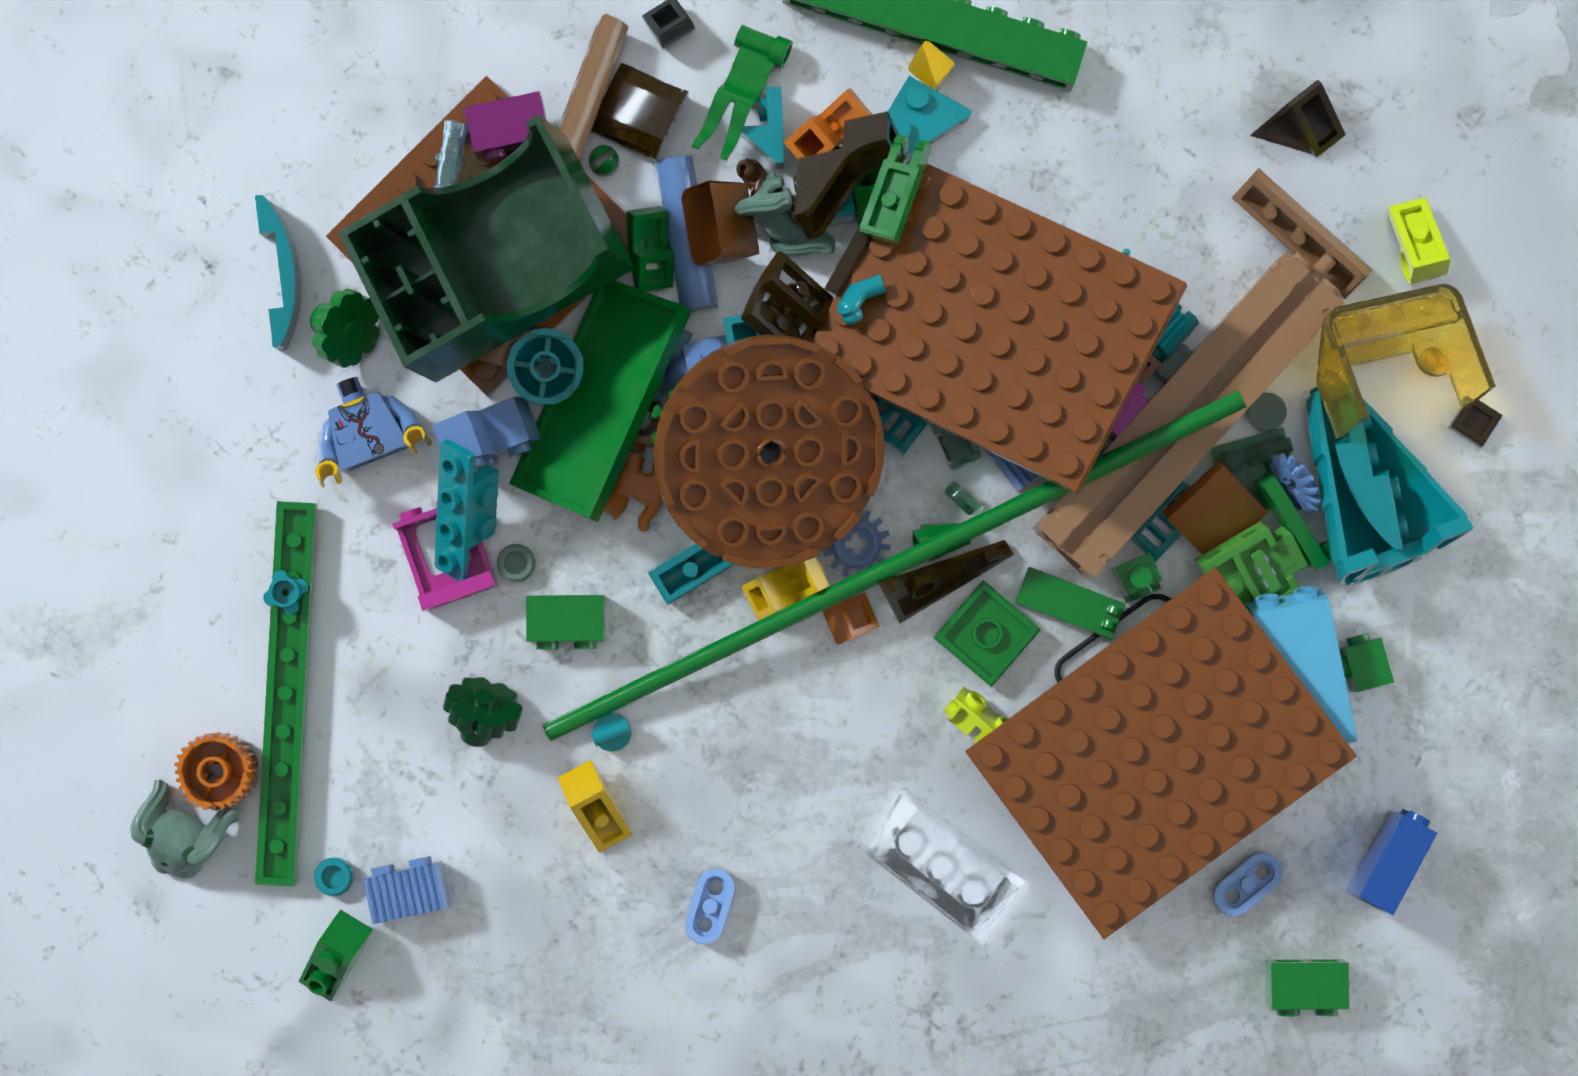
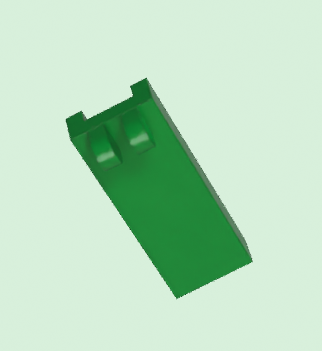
M1265 473L1253 482L1281 526L1293 534L1308 564L1307 567L1312 565L1317 571L1328 564L1329 560H1331L1329 543L1327 541L1316 542L1276 476Z
M1028 567L1015 601L1018 605L1110 640L1113 638L1125 606L1123 602Z

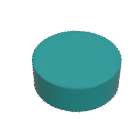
M331 857L323 860L317 866L314 873V881L317 888L323 894L338 896L348 891L352 886L354 871L350 863L345 859Z

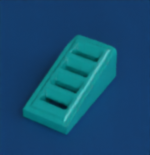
M876 397L874 400L877 408L882 402L888 406L880 416L882 426L894 411L900 415L887 432L883 429L884 441L904 456L925 429L927 423L919 417ZM907 420L912 426L899 441L894 436Z
M1182 481L1130 538L1145 553L1150 552L1155 562L1182 535L1164 516L1162 511L1167 505L1169 506L1175 501L1174 498L1177 494L1181 495L1190 487L1185 481ZM1156 517L1173 531L1169 536L1152 522ZM1146 528L1163 542L1159 547L1155 546L1142 534Z

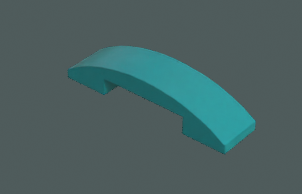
M255 195L259 234L264 238L275 237L283 299V307L268 309L272 345L279 351L287 350L297 325L301 303V276L298 257L290 232L276 208L263 195Z

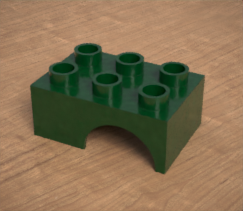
M540 114L526 121L529 131L520 147L488 171L469 180L446 187L424 188L417 185L338 231L345 249L403 366L435 383L635 269L567 136Z

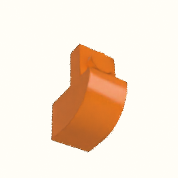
M847 89L820 115L810 117L784 141V144L798 160L801 157L839 149V139L844 134V121L873 114L852 89Z

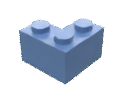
M511 397L479 411H465L432 425L439 445L442 441L449 439L473 452L474 469L476 471L487 464L490 466L498 464L496 457L509 453L510 458L527 453L532 450L530 444L541 439L528 402L522 397Z

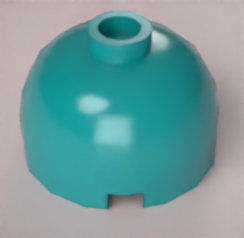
M551 328L534 329L521 336L511 347L507 359L508 379L514 391L526 401L537 405H555L569 398L579 387L584 372L583 357L576 343L565 333Z

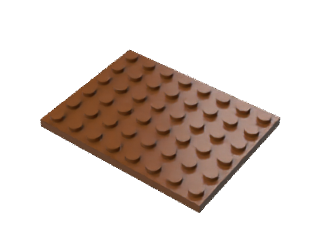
M927 164L926 168L922 171L923 176L898 245L870 238L840 294H837L832 302L825 326L817 330L812 342L826 348L850 365L862 378V382L865 385L863 388L869 391L870 394L1078 494L1181 300L1187 284L1183 280ZM881 274L887 292L866 299L860 307L863 317L859 322L850 325L844 323L842 315L838 314L837 306L848 287L853 283Z
M1216 567L965 751L1103 939L1109 937L1357 757Z

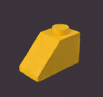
M591 760L557 777L570 809L599 853L633 835L609 788Z

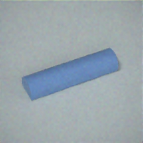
M684 155L655 162L662 206L668 210L667 235L669 247L674 251L673 270L679 304L686 306L692 311L719 307L711 264L697 265L692 260L681 197L683 191L686 188L697 185L692 156Z

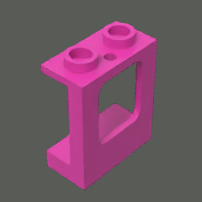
M421 507L411 509L399 514L401 521L392 524L393 528L398 531L420 594L417 597L422 611H429L498 586L483 541L469 549L471 561L468 565L467 579L458 581L445 573L432 575L429 572L416 536V529L422 524L436 520L437 508L424 513Z

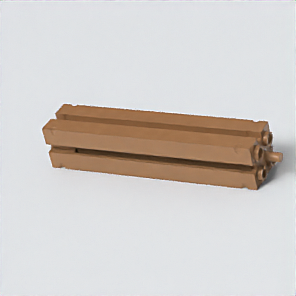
M1286 251L1192 351L1193 353L1179 369L1150 397L1123 432L1114 441L1109 442L1098 457L1236 390L1240 391L1247 406L1246 408L1082 486L1078 494L1069 492L1059 497L1031 529L1049 546L1059 552L1087 580L1095 578L1108 561L1116 555L1344 304L1339 298L1341 294L1339 289L1327 279H1323L1336 264L1335 261L1327 254H1324L1312 267L1298 253L1291 255Z

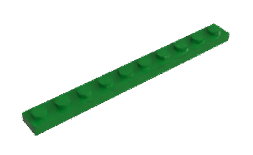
M277 501L273 573L283 570L289 577L295 580L304 579L308 584V591L302 594L299 601L300 609L297 613L292 615L286 614L283 608L276 605L271 606L255 875V884L296 885L317 516L316 503ZM284 589L282 594L288 596L289 590Z

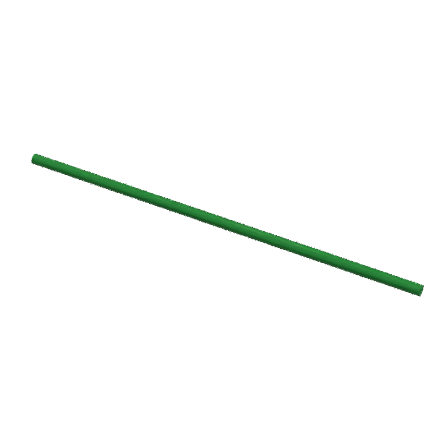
M1236 390L1097 457L1083 486L1246 408L1247 406L1240 391ZM1047 481L543 724L544 731L550 741L564 736L870 589L883 580L895 577L1071 491L1051 481Z

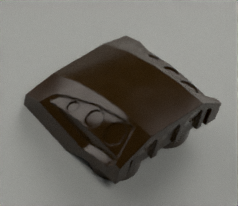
M620 63L602 99L590 133L656 162L665 136H668V130L672 122H675L679 107L683 105V100L686 101L689 91L665 83L632 66Z

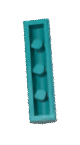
M694 543L647 572L664 601L669 605L735 564L724 561L722 558L709 553Z

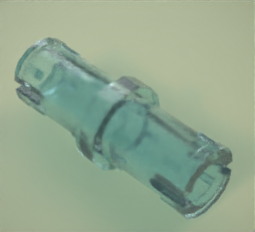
M446 120L444 122L441 151L435 157V163L438 164L434 188L458 183L460 169L465 168L466 163L463 152L469 129L468 124L462 123L461 126V122Z

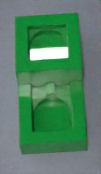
M662 206L627 211L629 258L635 268L631 271L635 288L642 291L673 287L674 251L667 247L668 210Z

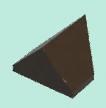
M1316 80L1283 106L1250 136L1309 153L1317 158L1343 138L1346 133L1323 84Z

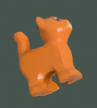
M629 452L604 512L611 515L613 520H617L626 510L628 498L631 497L645 505L644 511L638 518V528L642 532H647L650 529V522L657 515L663 500L657 485L654 463L652 466L653 472L649 474L643 473L641 469L645 459L641 455Z

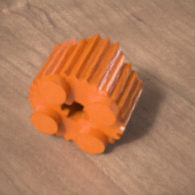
M217 732L203 734V736L196 737L195 741L188 742V747H182L181 751L183 754L177 755L179 762L174 763V766L178 767L175 771V774L179 775L176 782L181 783L179 790L185 791L183 796L188 797L187 802L189 804L195 802L194 807L196 808L202 807V810L212 809L213 811L230 808L244 801L245 796L251 794L249 789L255 788L256 785L253 781L258 780L255 772L259 771V768H257V756L255 752L250 750V745L244 746L245 741L243 739L238 740L236 735L230 736V733ZM220 763L222 770H224L223 777L214 780L212 779L214 773L209 771L210 765Z

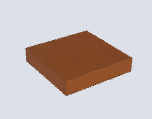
M1220 460L1162 511L1170 523L1201 554L1208 552L1258 523L1269 513Z

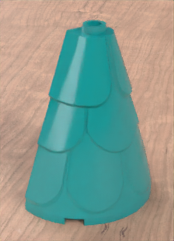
M1347 381L1334 386L1330 382H1326L1309 391L1311 396L1306 400L1312 464L1317 467L1319 490L1321 492L1320 499L1322 500L1321 508L1325 515L1330 556L1340 585L1344 583L1346 586L1354 585L1396 571L1422 559L1423 555L1429 554L1436 547L1438 550L1446 547L1474 529L1462 508L1427 472V468L1393 434V429ZM1359 396L1360 405H1368L1372 428H1367L1365 431L1368 443H1376L1379 465L1372 466L1373 470L1388 467L1390 478L1398 477L1402 499L1395 500L1397 514H1405L1409 536L1402 537L1403 549L1395 550L1368 522L1345 480L1335 447V439L1349 436L1343 406V399Z

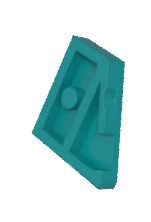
M910 75L888 110L899 135L907 136L909 139L908 150L904 160L912 156L920 140L928 141L931 144L943 137L945 132L956 125L967 122L972 114V110Z

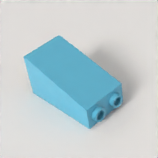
M1304 586L1293 590V594L1279 597L1277 594H1263L1257 596L1254 602L1245 603L1246 609L1346 742H1357L1330 601L1321 588L1316 589L1313 586Z

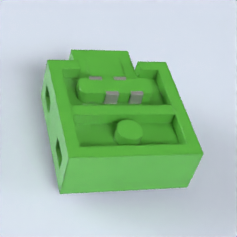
M1261 522L1254 524L1194 559L1202 576L1216 567L1244 606L1245 603L1254 602L1257 596L1263 594H1277L1278 597L1293 594V590L1299 588V585L1292 574L1308 566L1290 531L1282 526L1271 532Z

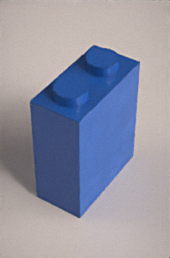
M1403 808L1400 813L1388 811L1351 879L1346 892L1383 912L1394 915L1438 834L1428 828L1431 821L1411 810L1407 811Z

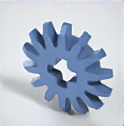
M1280 453L1279 456L1277 454L1273 456L1270 463L1272 475L1276 476L1289 499L1293 502L1294 507L1309 514L1313 511H1318L1320 508L1317 505L1322 504V500L1317 497V494L1321 492L1316 486L1315 479L1305 466L1295 461V458L1291 455L1288 460L1284 453Z
M865 510L863 518L858 521L843 539L832 543V549L823 552L825 557L834 554L837 558L830 565L833 569L840 563L845 565L842 573L844 576H848L850 568H856V573L862 571L863 567L867 566L869 568L873 566L872 562L874 560L879 562L885 560V558L879 555L880 550L890 551L891 545L881 544V538L889 536V531L886 530L879 533L876 528L883 521L878 518L873 524L869 523L868 519L871 513ZM852 533H859L860 539H867L868 542L867 546L861 548V554L854 555L853 549L846 548L845 541L851 540Z

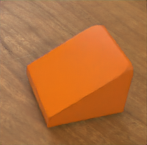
M865 592L823 611L832 636L838 645L880 627Z

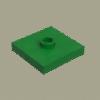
M982 580L933 638L992 688L1041 629L986 581Z

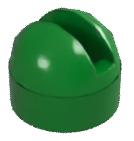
M608 145L595 147L589 155L590 168L596 175L601 177L614 174L619 167V156L616 150ZM609 151L612 156L597 167L595 162Z

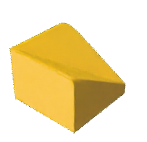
M925 40L910 62L908 70L924 84L937 91L953 73L955 64L931 42Z

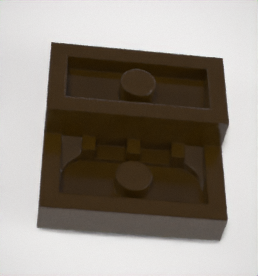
M780 251L775 254L756 283L741 319L760 336L785 335L811 342L813 332L825 326L829 308L834 297L785 253Z

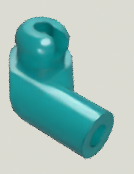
M875 275L853 283L848 287L837 306L838 314L842 315L844 323L850 325L859 322L863 317L862 310L860 309L866 299L887 292L882 275Z

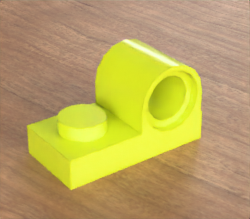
M1426 197L1389 206L1388 216L1400 244V262L1407 283L1413 284L1447 275L1450 256Z

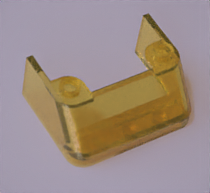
M1438 284L1342 305L1334 308L1324 318L1319 346L1316 384L1336 438L1345 436L1369 417L1351 368L1353 365L1412 352L1418 368L1426 375L1438 377L1449 374L1461 409L1468 408L1496 387L1463 297L1455 287L1448 284Z

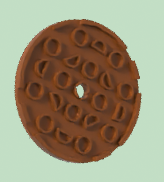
M761 335L740 339L722 346L700 360L685 374L669 396L657 426L654 442V469L657 485L669 514L680 529L692 541L709 553L729 563L752 568H778L798 564L818 556V552L836 540L840 541L861 519L859 516L867 505L870 496L874 497L884 461V432L881 417L875 400L871 398L869 391L863 388L865 385L862 382V378L843 359L826 348L801 338L785 335ZM770 441L777 443L779 454L776 459L771 462H763L759 452H761L764 445L770 443Z

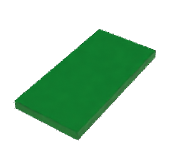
M612 281L595 291L572 340L576 343L583 357L584 372L579 387L569 398L555 405L543 406L536 421L541 439L531 443L532 450L521 455L509 484L599 522L692 310L684 305L617 281Z

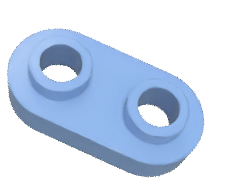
M1257 852L1247 857L1215 885L1213 889L1215 906L1221 912L1230 916H1238L1245 913L1280 883L1283 871L1279 860L1265 852ZM1259 864L1266 865L1268 870L1267 875L1263 878H1257L1255 875V868ZM1234 888L1238 892V898L1235 902H1227L1225 893L1227 890Z
M708 869L698 879L685 921L686 932L696 943L710 944L716 941L722 934L735 892L734 879L724 869ZM713 880L721 881L723 891L719 894H713L709 890V883ZM701 917L711 919L712 927L709 930L703 931L698 927L697 922Z

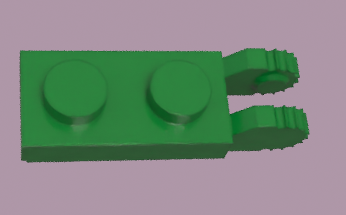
M899 134L896 136L887 159L883 160L859 227V232L863 236L898 245L923 176L922 171L926 168L931 150L930 142L920 140L915 147L909 165L903 164L908 150L909 139L907 136Z

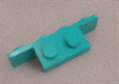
M446 439L440 443L434 565L438 570L458 581H462L468 578L469 549L495 534L499 470L487 464L474 472L473 452Z

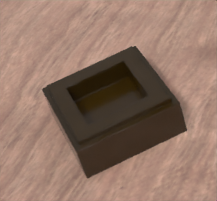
M1468 395L1448 428L1477 447L1482 448L1503 415L1474 396Z

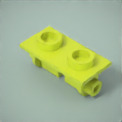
M964 686L955 699L943 710L948 715L947 720L967 736L976 726L981 730L973 740L975 743L1009 719L1003 715L999 716L988 707V703L982 695L976 691H969Z

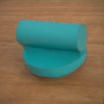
M609 713L596 721L591 735L596 747L599 746L603 750L614 752L621 750L629 743L632 730L626 718L616 713Z

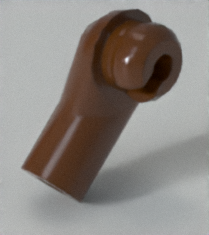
M744 158L736 166L737 175L744 183H747L751 191L749 197L754 196L766 180L767 172L761 163L755 159Z

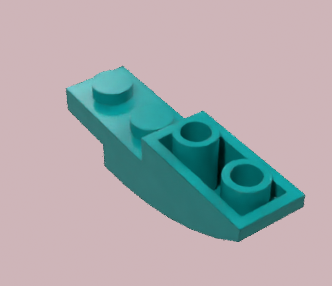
M1359 396L1343 399V406L1349 436L1335 439V447L1345 480L1368 522L1395 550L1403 549L1402 537L1409 536L1406 516L1405 514H1397L1395 500L1402 499L1398 477L1390 478L1388 467L1373 470L1372 466L1379 465L1376 443H1368L1365 431L1367 428H1372L1368 405H1360Z

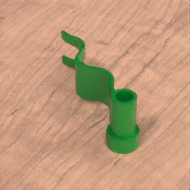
M741 25L734 41V46L740 49L727 79L715 93L704 125L691 147L699 149L712 136L731 102H734L727 137L720 155V159L728 160L739 141L750 109L758 101L765 88L773 66L779 69H783L792 49V40L779 35L774 38Z

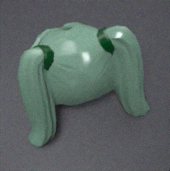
M770 172L754 196L740 200L735 206V211L738 215L745 217V219H753L759 226L763 227L768 234L767 240L770 247L775 253L782 251L787 256H801L815 252L831 254L835 251L836 241L828 232H824L818 238L808 240L801 226L795 225L791 215L792 203H795L796 196L791 194L789 188L785 190L782 188L785 183L780 175L776 176L775 173Z
M161 779L155 780L151 793L132 820L130 827L131 838L136 843L146 847L151 863L157 872L162 874L170 873L177 878L189 879L195 876L203 864L214 854L223 840L228 827L240 819V812L236 808L223 809L211 819L208 825H204L193 815L177 810H168L167 806L171 794L168 783Z

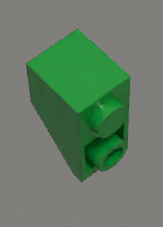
M340 909L318 940L298 982L306 986L312 993L321 995L331 1002L363 951L373 929Z

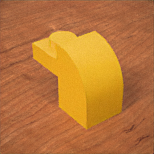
M814 557L798 564L779 567L741 587L757 620H760L829 587V584L825 578L823 566Z

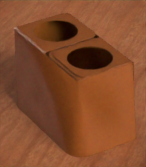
M708 180L686 188L683 191L681 201L691 257L695 264L707 265L736 262L760 254L754 220L745 219V217L738 215L735 211V206L740 200L749 198L747 183Z

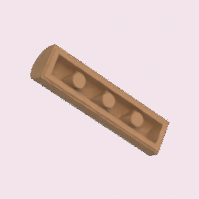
M606 13L601 16L595 26L558 126V130L567 136L579 161L628 31V26L623 21Z
M1258 168L1232 197L1236 203L1292 253L1300 254L1312 267L1324 254L1330 256L1336 264L1323 279H1327L1334 284L1344 299L1373 270L1261 169Z

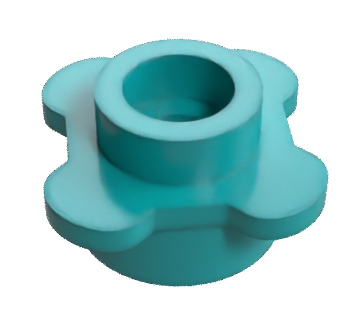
M283 570L274 572L272 575L273 581L268 591L263 595L264 602L268 606L276 605L283 608L286 614L292 615L297 613L300 609V598L302 594L308 591L307 582L304 579L295 580L289 577ZM284 589L289 590L288 596L282 594Z

